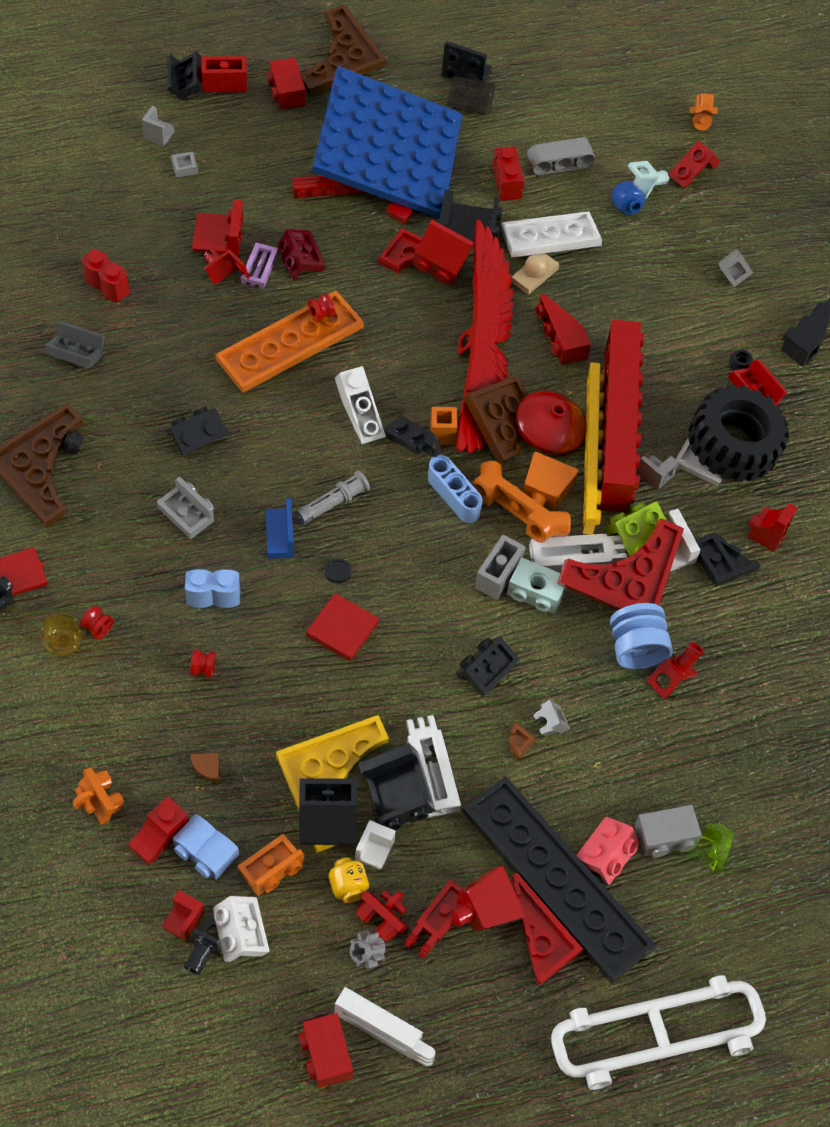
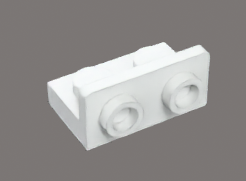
M229 896L213 907L214 919L225 962H231L239 956H264L270 952L257 897Z

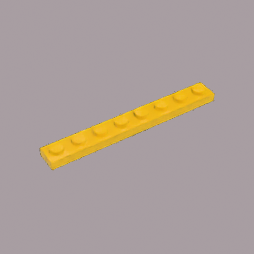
M590 362L587 377L583 534L593 535L595 525H600L601 510H597V504L600 505L602 490L597 489V484H601L602 469H598V464L601 465L602 450L598 449V445L602 444L603 430H599V426H602L603 411H599V407H602L604 392H600V388H603L604 374L600 373V363Z

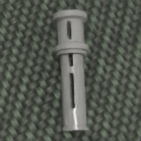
M358 470L354 473V476L346 481L337 482L335 488L296 510V515L300 522L305 525L337 504L350 502L353 496L362 491L367 492L370 490L369 482L365 475Z

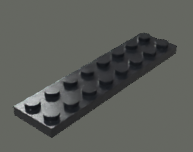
M506 776L463 807L462 812L511 869L522 877L579 943L584 953L611 984L655 948V943Z

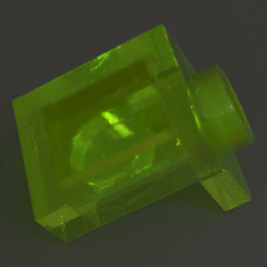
M708 823L702 838L713 842L708 853V857L712 858L709 868L720 872L726 862L735 832L718 823Z

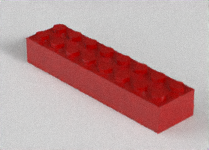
M612 319L605 345L603 422L601 426L603 438L600 445L602 462L599 465V469H602L601 484H598V489H601L602 493L600 505L597 504V510L627 513L629 504H634L636 490L639 488L640 475H636V469H639L640 454L637 453V448L640 447L641 433H638V427L641 425L642 412H638L642 404L643 393L639 392V387L642 386L643 372H640V367H642L644 352H641L640 347H643L645 333L641 332V322Z

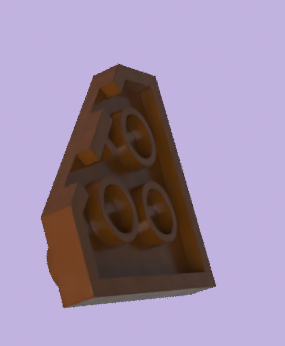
M518 376L469 393L464 397L472 416L498 463L517 456L521 451V445L519 444L521 433L516 424V411L520 402L527 396V393Z

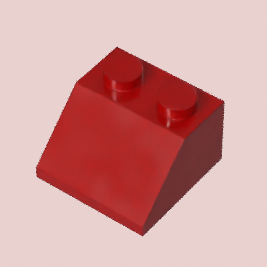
M431 220L415 251L411 264L418 270L436 277L441 283L453 286L467 261L474 242Z

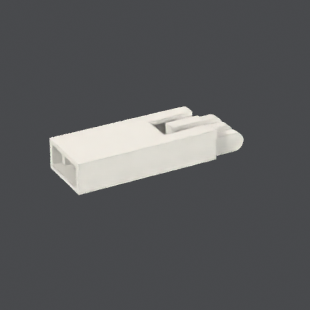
M607 534L550 537L543 543L531 539L529 545L532 562L559 573L564 561L568 558L586 564L607 565L628 557L625 553L627 550L620 536H607ZM598 549V552L593 553L592 550ZM581 550H589V553L583 554Z
M433 715L427 716L429 726L426 727L423 717L417 718L418 728L416 729L412 719L406 720L409 733L407 743H410L419 753L436 809L435 812L428 814L427 818L459 812L461 806L442 732L437 730ZM429 746H434L438 762L432 763V761H429L426 764L425 758H430L432 755Z
M346 987L343 989L335 1002L334 1013H338L340 1018L408 1058L414 1059L426 1067L433 1064L435 1050L421 1041L422 1031Z

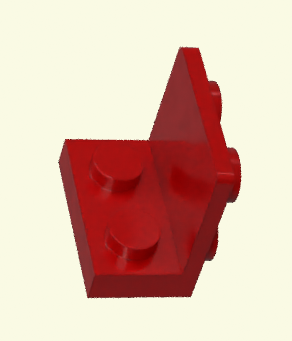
M234 200L233 209H228V215L198 213L192 251L204 253L208 251V253H211L209 249H216L219 254H223L230 249L235 255H239L244 223L243 201Z

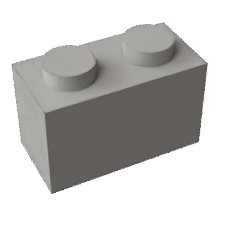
M502 535L478 570L475 589L498 600L508 585L521 557H524L526 546Z
M693 805L641 814L634 825L643 856L653 855V857H661L674 850L688 852L696 848L702 837Z

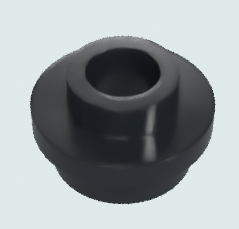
M746 350L735 351L729 359V365L733 370L747 369L753 362L752 355Z
M74 430L73 434H67L63 447L68 448L66 453L69 455L71 453H78L84 435L78 434L79 431Z

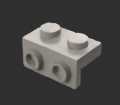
M181 477L175 479L176 487L156 501V504L160 511L184 534L192 539L214 522V506L207 498H202L197 493L192 483L189 481L185 482Z

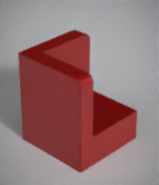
M178 890L173 898L174 908L162 926L165 931L187 942L193 929L197 927L205 914L204 903Z

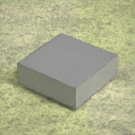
M193 152L171 155L176 178L198 174V166Z

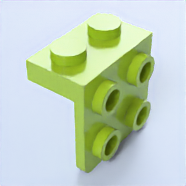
M644 501L631 507V513L625 515L624 512H621L611 517V523L604 526L608 536L618 532L629 556L635 553L647 541L655 528L657 520L661 518L666 520L657 501L647 505Z

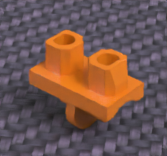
M714 94L696 95L695 106L689 109V114H695L692 121L693 126L697 130L704 131L709 129L712 124L711 116L718 113V107H713Z
M91 767L84 769V777L79 781V787L75 789L77 797L73 800V806L76 810L85 808L88 814L94 812L100 824H106L109 822L112 814L122 809L124 799L118 792L107 795L105 789L110 788L112 784L107 770L94 773Z

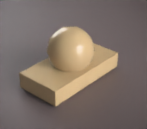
M545 253L531 255L526 260L525 266L511 277V283L529 295L559 269V263Z

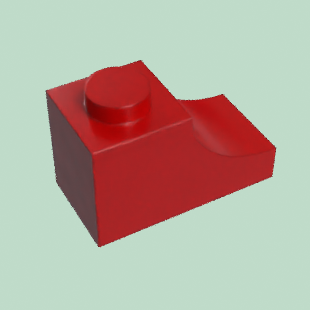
M790 503L785 508L779 510L764 507L760 515L755 513L750 520L748 526L751 527L748 538L775 552L787 534L798 508Z
M167 796L147 815V820L143 827L128 843L129 848L149 866L174 843L172 838L189 821L188 814Z

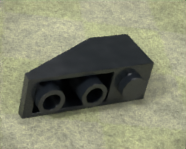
M830 298L824 303L820 302L814 308L811 315H805L799 321L796 328H790L783 336L784 343L781 351L802 367L819 352L830 318Z

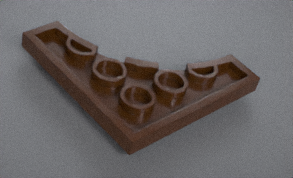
M344 4L325 11V18L333 34V41L328 51V56L323 62H319L311 69L301 73L305 90L309 95L332 87L334 74L338 66L361 75L386 66L387 59Z
M68 402L0 445V477L46 528L67 515V509L60 501L53 485V467L67 434H72L74 430L84 424L83 418Z

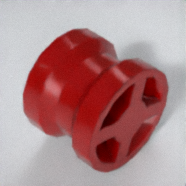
M327 293L322 294L319 299L312 298L307 301L309 313L316 323L321 322L326 316L330 318L335 316L334 304Z
M93 606L86 611L80 621V627L84 630H90L92 636L97 640L103 638L114 624V619L110 615H104L102 609L98 606Z
M194 649L190 664V675L197 676L201 674L205 675L206 678L212 679L216 666V652L210 651L206 654L202 653L201 650Z

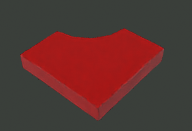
M401 228L379 256L378 264L396 273L412 266V259L422 237Z

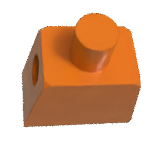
M535 451L526 477L523 493L535 499L541 506L555 510L574 487L579 470Z

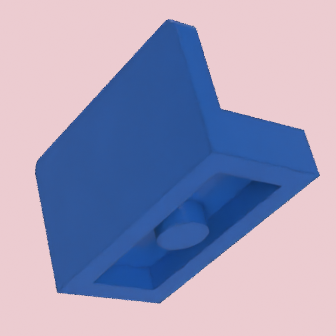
M287 498L286 509H265L268 559L294 558L291 498Z

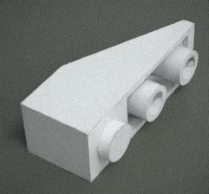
M363 366L339 373L335 377L339 394L361 444L385 438L386 435Z

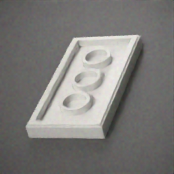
M589 211L502 222L500 224V230L511 258L602 245V238Z

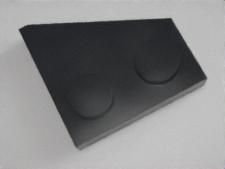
M715 532L695 540L700 548L698 559L715 587L759 570L760 563L757 560L750 561L740 554L741 550L728 544L724 538Z

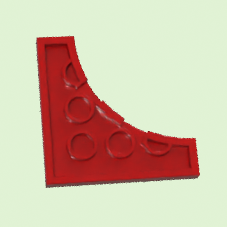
M661 518L657 520L650 537L635 553L612 564H586L568 558L564 561L557 584L617 611L633 604L651 603L659 605L684 528Z

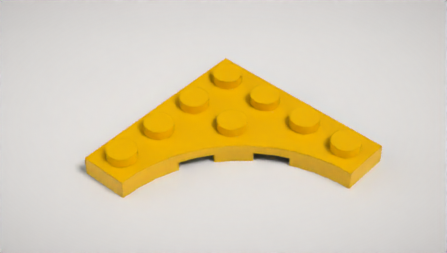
M379 715L277 751V760L298 810L300 778L346 779L353 767L364 756L388 743L389 737ZM337 845L313 846L316 853H318Z

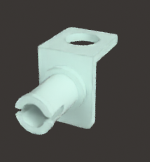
M648 161L631 162L628 165L629 169L636 176L633 182L643 191L645 199L648 198L654 186L666 185V182L669 180L666 171L656 172Z

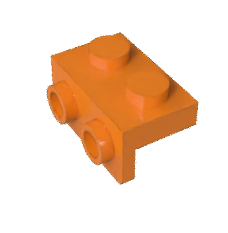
M283 833L238 865L237 870L257 896H259L264 891L269 893L279 885V881L285 876L296 874L303 867L304 853L301 849L296 850Z

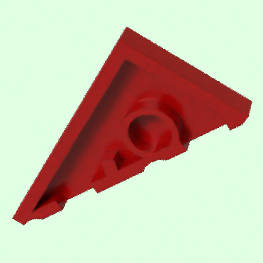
M516 873L511 879V884L526 917L521 918V923L537 984L541 986L582 953L583 948L522 877Z

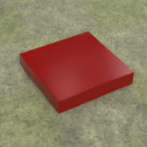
M335 593L308 628L306 636L351 662L378 625L379 618Z

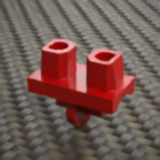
M366 890L361 896L364 901L356 911V915L367 924L377 914L382 916L385 920L375 932H378L379 936L386 942L391 941L398 933L405 934L410 927L392 912L394 909L400 915L406 912L407 908L401 904L404 894L398 891L392 895L385 890L381 894V897L387 902L384 904L373 893H369Z

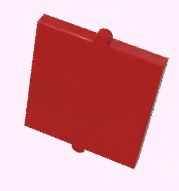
M34 547L0 558V577L5 576L13 586L11 589L13 596L48 584L43 572L44 564L39 561Z

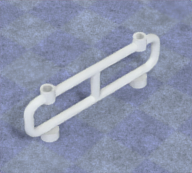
M721 975L710 979L709 987L593 1014H588L587 1008L575 1009L570 1012L571 1019L558 1023L553 1029L551 1043L560 1069L566 1075L574 1078L586 1077L589 1089L597 1090L612 1084L609 1071L725 1043L728 1045L731 1056L746 1054L754 1049L750 1038L759 1034L765 1026V1011L754 987L743 981L727 982L726 977ZM737 992L743 993L747 997L754 1016V1021L751 1025L670 1044L659 1010L711 998L721 999ZM648 1013L659 1047L577 1066L569 1061L563 1043L565 1033L574 1030L577 1032L584 1031L591 1026Z

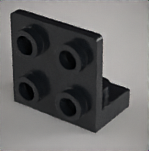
M448 41L444 44L441 76L482 90L491 74L492 66L486 64L487 55Z

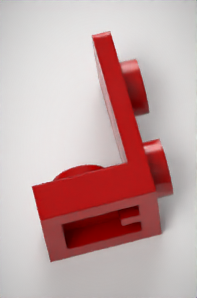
M698 140L670 171L669 176L685 189L704 167L709 165L715 169L720 162L715 153Z

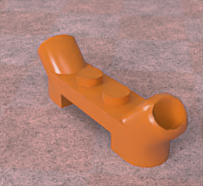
M486 461L481 464L479 469L480 476L473 480L471 484L481 495L484 504L490 506L496 501L526 523V534L539 543L545 542L552 536L566 537L570 533L571 518L567 511H548L535 499L520 491L517 486L502 478V467L498 462Z

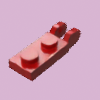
M450 879L418 919L416 927L409 934L404 945L411 948L417 942L422 931L425 932L430 938L421 947L418 954L421 958L425 959L436 943L442 940L454 924L451 911L462 906L458 893L464 888Z

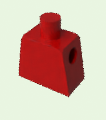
M504 866L488 870L458 893V898L462 906L451 911L452 919L458 927L470 922L474 931L526 917Z

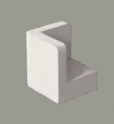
M369 820L356 848L355 860L381 870L394 844L396 831Z

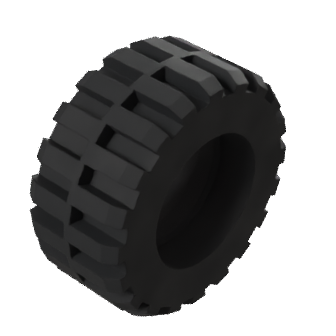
M736 385L727 386L726 389L724 387L717 388L705 396L688 429L689 444L692 445L691 450L695 456L699 457L698 461L702 466L706 465L714 475L718 473L722 475L721 478L726 480L732 478L736 482H743L744 479L753 481L757 478H762L773 469L788 444L789 428L787 427L786 417L782 416L781 408L778 405L775 406L773 404L774 401L769 396L766 398L758 390L752 391L746 386L737 388ZM723 425L741 428L750 435L754 442L736 439L725 430Z

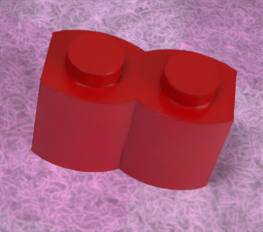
M93 249L81 258L86 282L90 286L101 290L107 299L118 303L130 293L127 272L120 265L110 262L105 253Z

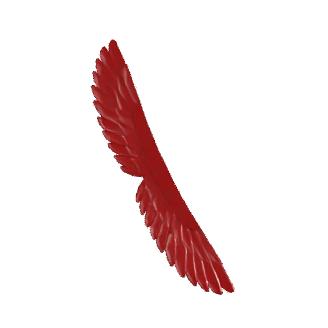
M480 220L475 222L473 243V326L459 337L457 352L458 355H462L471 348L463 391L464 396L457 423L458 432L456 440V451L461 452L466 448V453L468 454L474 452L475 449L479 451L484 444L487 445V442L472 416L464 397L469 393L502 382L508 377L507 359L495 343H502L511 335L508 331L512 326V323L509 321L513 317V312L510 311L514 304L512 300L513 288L509 289L512 281V275L509 274V261L504 262L503 248L499 249L497 237L493 238L490 228L487 226L484 229ZM469 335L468 343L463 347L464 339Z

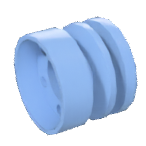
M651 603L633 604L616 611L611 616L610 627L612 629V637L616 641L614 647L617 662L620 666L628 669H646L657 666L664 659L672 656L671 640L668 632H666L668 628L665 621L666 616L661 606Z

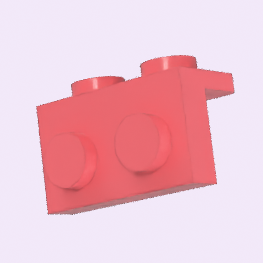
M605 817L576 856L588 869L599 873L604 883L610 885L615 877L621 873L622 868L630 857L636 853L640 842L632 826Z

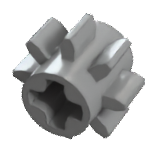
M368 930L358 933V938L350 941V956L357 963L358 967L366 965L367 969L378 966L377 961L385 959L386 945L382 938L379 937L378 932L370 934Z

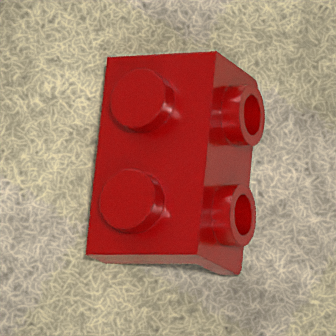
M755 359L747 369L733 370L728 376L729 380L737 388L746 386L749 387V390H758L762 392L761 395L767 398L769 396L774 401L773 404L775 406L787 394V390L760 359Z

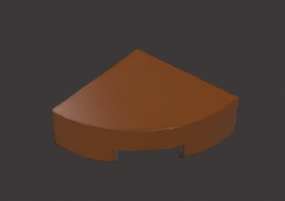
M515 722L510 730L508 743L512 755L519 760L535 744L536 738Z
M191 754L194 770L207 781L219 783V754Z

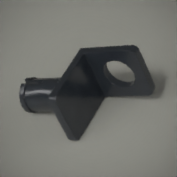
M213 915L207 917L201 930L194 928L192 931L195 947L184 964V968L195 975L201 974V970L211 953L219 957L222 953L220 940L207 934L210 927L216 926Z

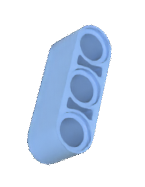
M438 455L436 458L433 457L429 462V483L463 522H476L481 514L483 502L481 495L448 457L444 455Z

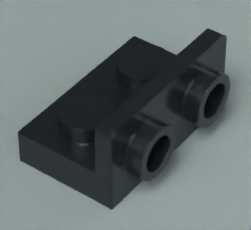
M501 636L493 639L487 637L476 647L478 651L473 656L470 654L459 663L461 668L455 673L458 678L465 676L481 696L486 695L520 661Z

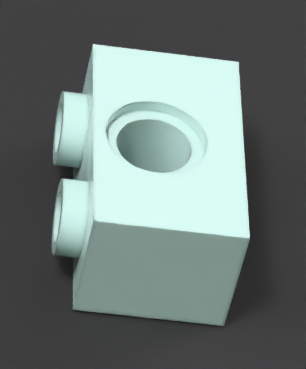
M521 557L509 581L507 595L516 601L531 604L540 611L555 614L567 588L557 584L559 572ZM533 586H538L541 589H534Z

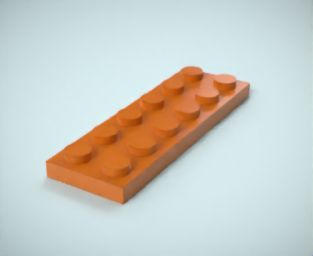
M336 290L328 294L335 307V316L331 318L326 316L321 322L316 323L309 313L308 306L217 353L216 361L240 391L244 393L364 328L363 320Z

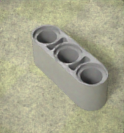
M587 138L537 144L530 147L527 151L529 162L536 175L587 168L595 162V155Z

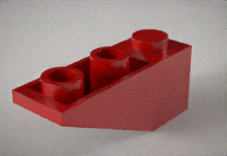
M540 294L539 303L536 305V314L543 321L544 333L552 342L551 347L554 356L558 357L561 365L588 359L591 343L583 325L546 294Z

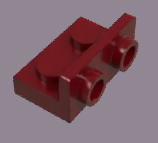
M286 229L278 242V249L291 278L297 279L302 271L322 272L326 264L311 231Z

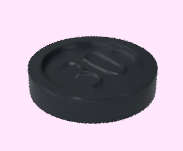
M332 559L325 567V575L333 583H343L351 576V566L344 559Z

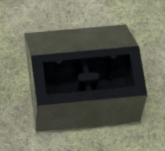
M300 778L299 845H356L357 779Z

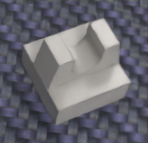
M551 700L541 704L542 708L533 715L538 722L544 719L547 720V724L539 729L544 736L557 732L562 734L570 729L560 705Z

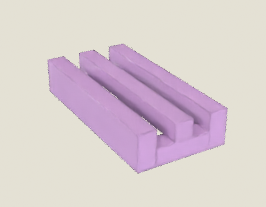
M255 243L246 264L249 275L260 251H263L253 277L251 276V278L247 279L242 274L241 284L246 285L249 282L250 286L255 287L257 284L259 288L264 289L277 259L278 248ZM269 253H271V255H270V257H269V259H268V262H267V264H266V267H265V269H264V272H263V274H262V276H261V279H260L259 276H260V273H261V271H262V268H263V266H264V264H265V261H266V259H267V256H268Z

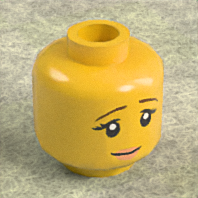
M343 858L336 861L335 867L328 874L334 896L339 900H343L344 903L359 901L370 886L363 864L359 861H351V858Z

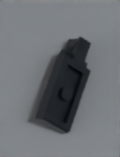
M403 416L384 428L387 438L417 455L424 451L436 458L443 452L439 444L440 441L434 433Z

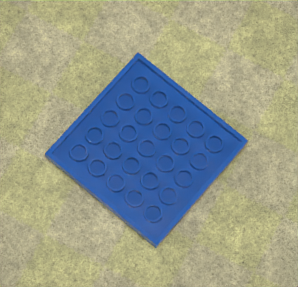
M338 66L334 74L311 172L440 219L444 191L449 189L462 113Z

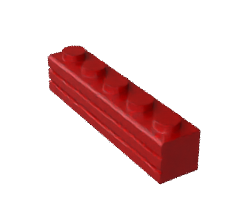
M321 175L292 178L294 198L365 192Z

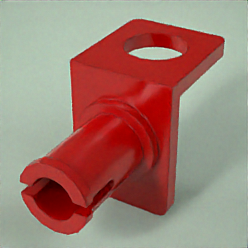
M209 249L213 255H210L208 251L205 252L204 260L209 264L204 269L214 285L236 270H239L247 279L251 278L242 260L230 249L222 255L216 249Z
M690 642L681 655L664 659L648 678L647 682L663 699L668 698L682 680L695 677L698 674L692 666L704 654V650L697 643ZM661 673L667 674L670 678L668 688H662L658 683V677Z

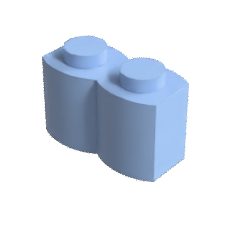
M202 569L186 572L185 593L187 605L196 608H204L211 605L231 608L240 605L239 573L233 570H218L212 573Z
M197 814L172 838L175 853L185 861L189 858L195 862L196 870L205 878L211 876L217 880L239 856L238 847Z

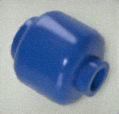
M632 181L619 183L612 192V202L622 214L633 215L641 210L645 203V194Z

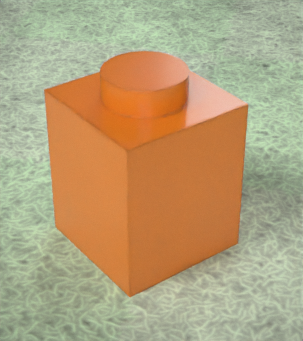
M432 407L430 432L437 436L440 445H455L457 407Z

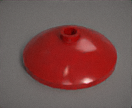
M553 391L533 392L524 397L517 408L516 424L519 432L530 445L540 451L555 455L567 454L579 448L585 439L586 418L576 403L562 394Z

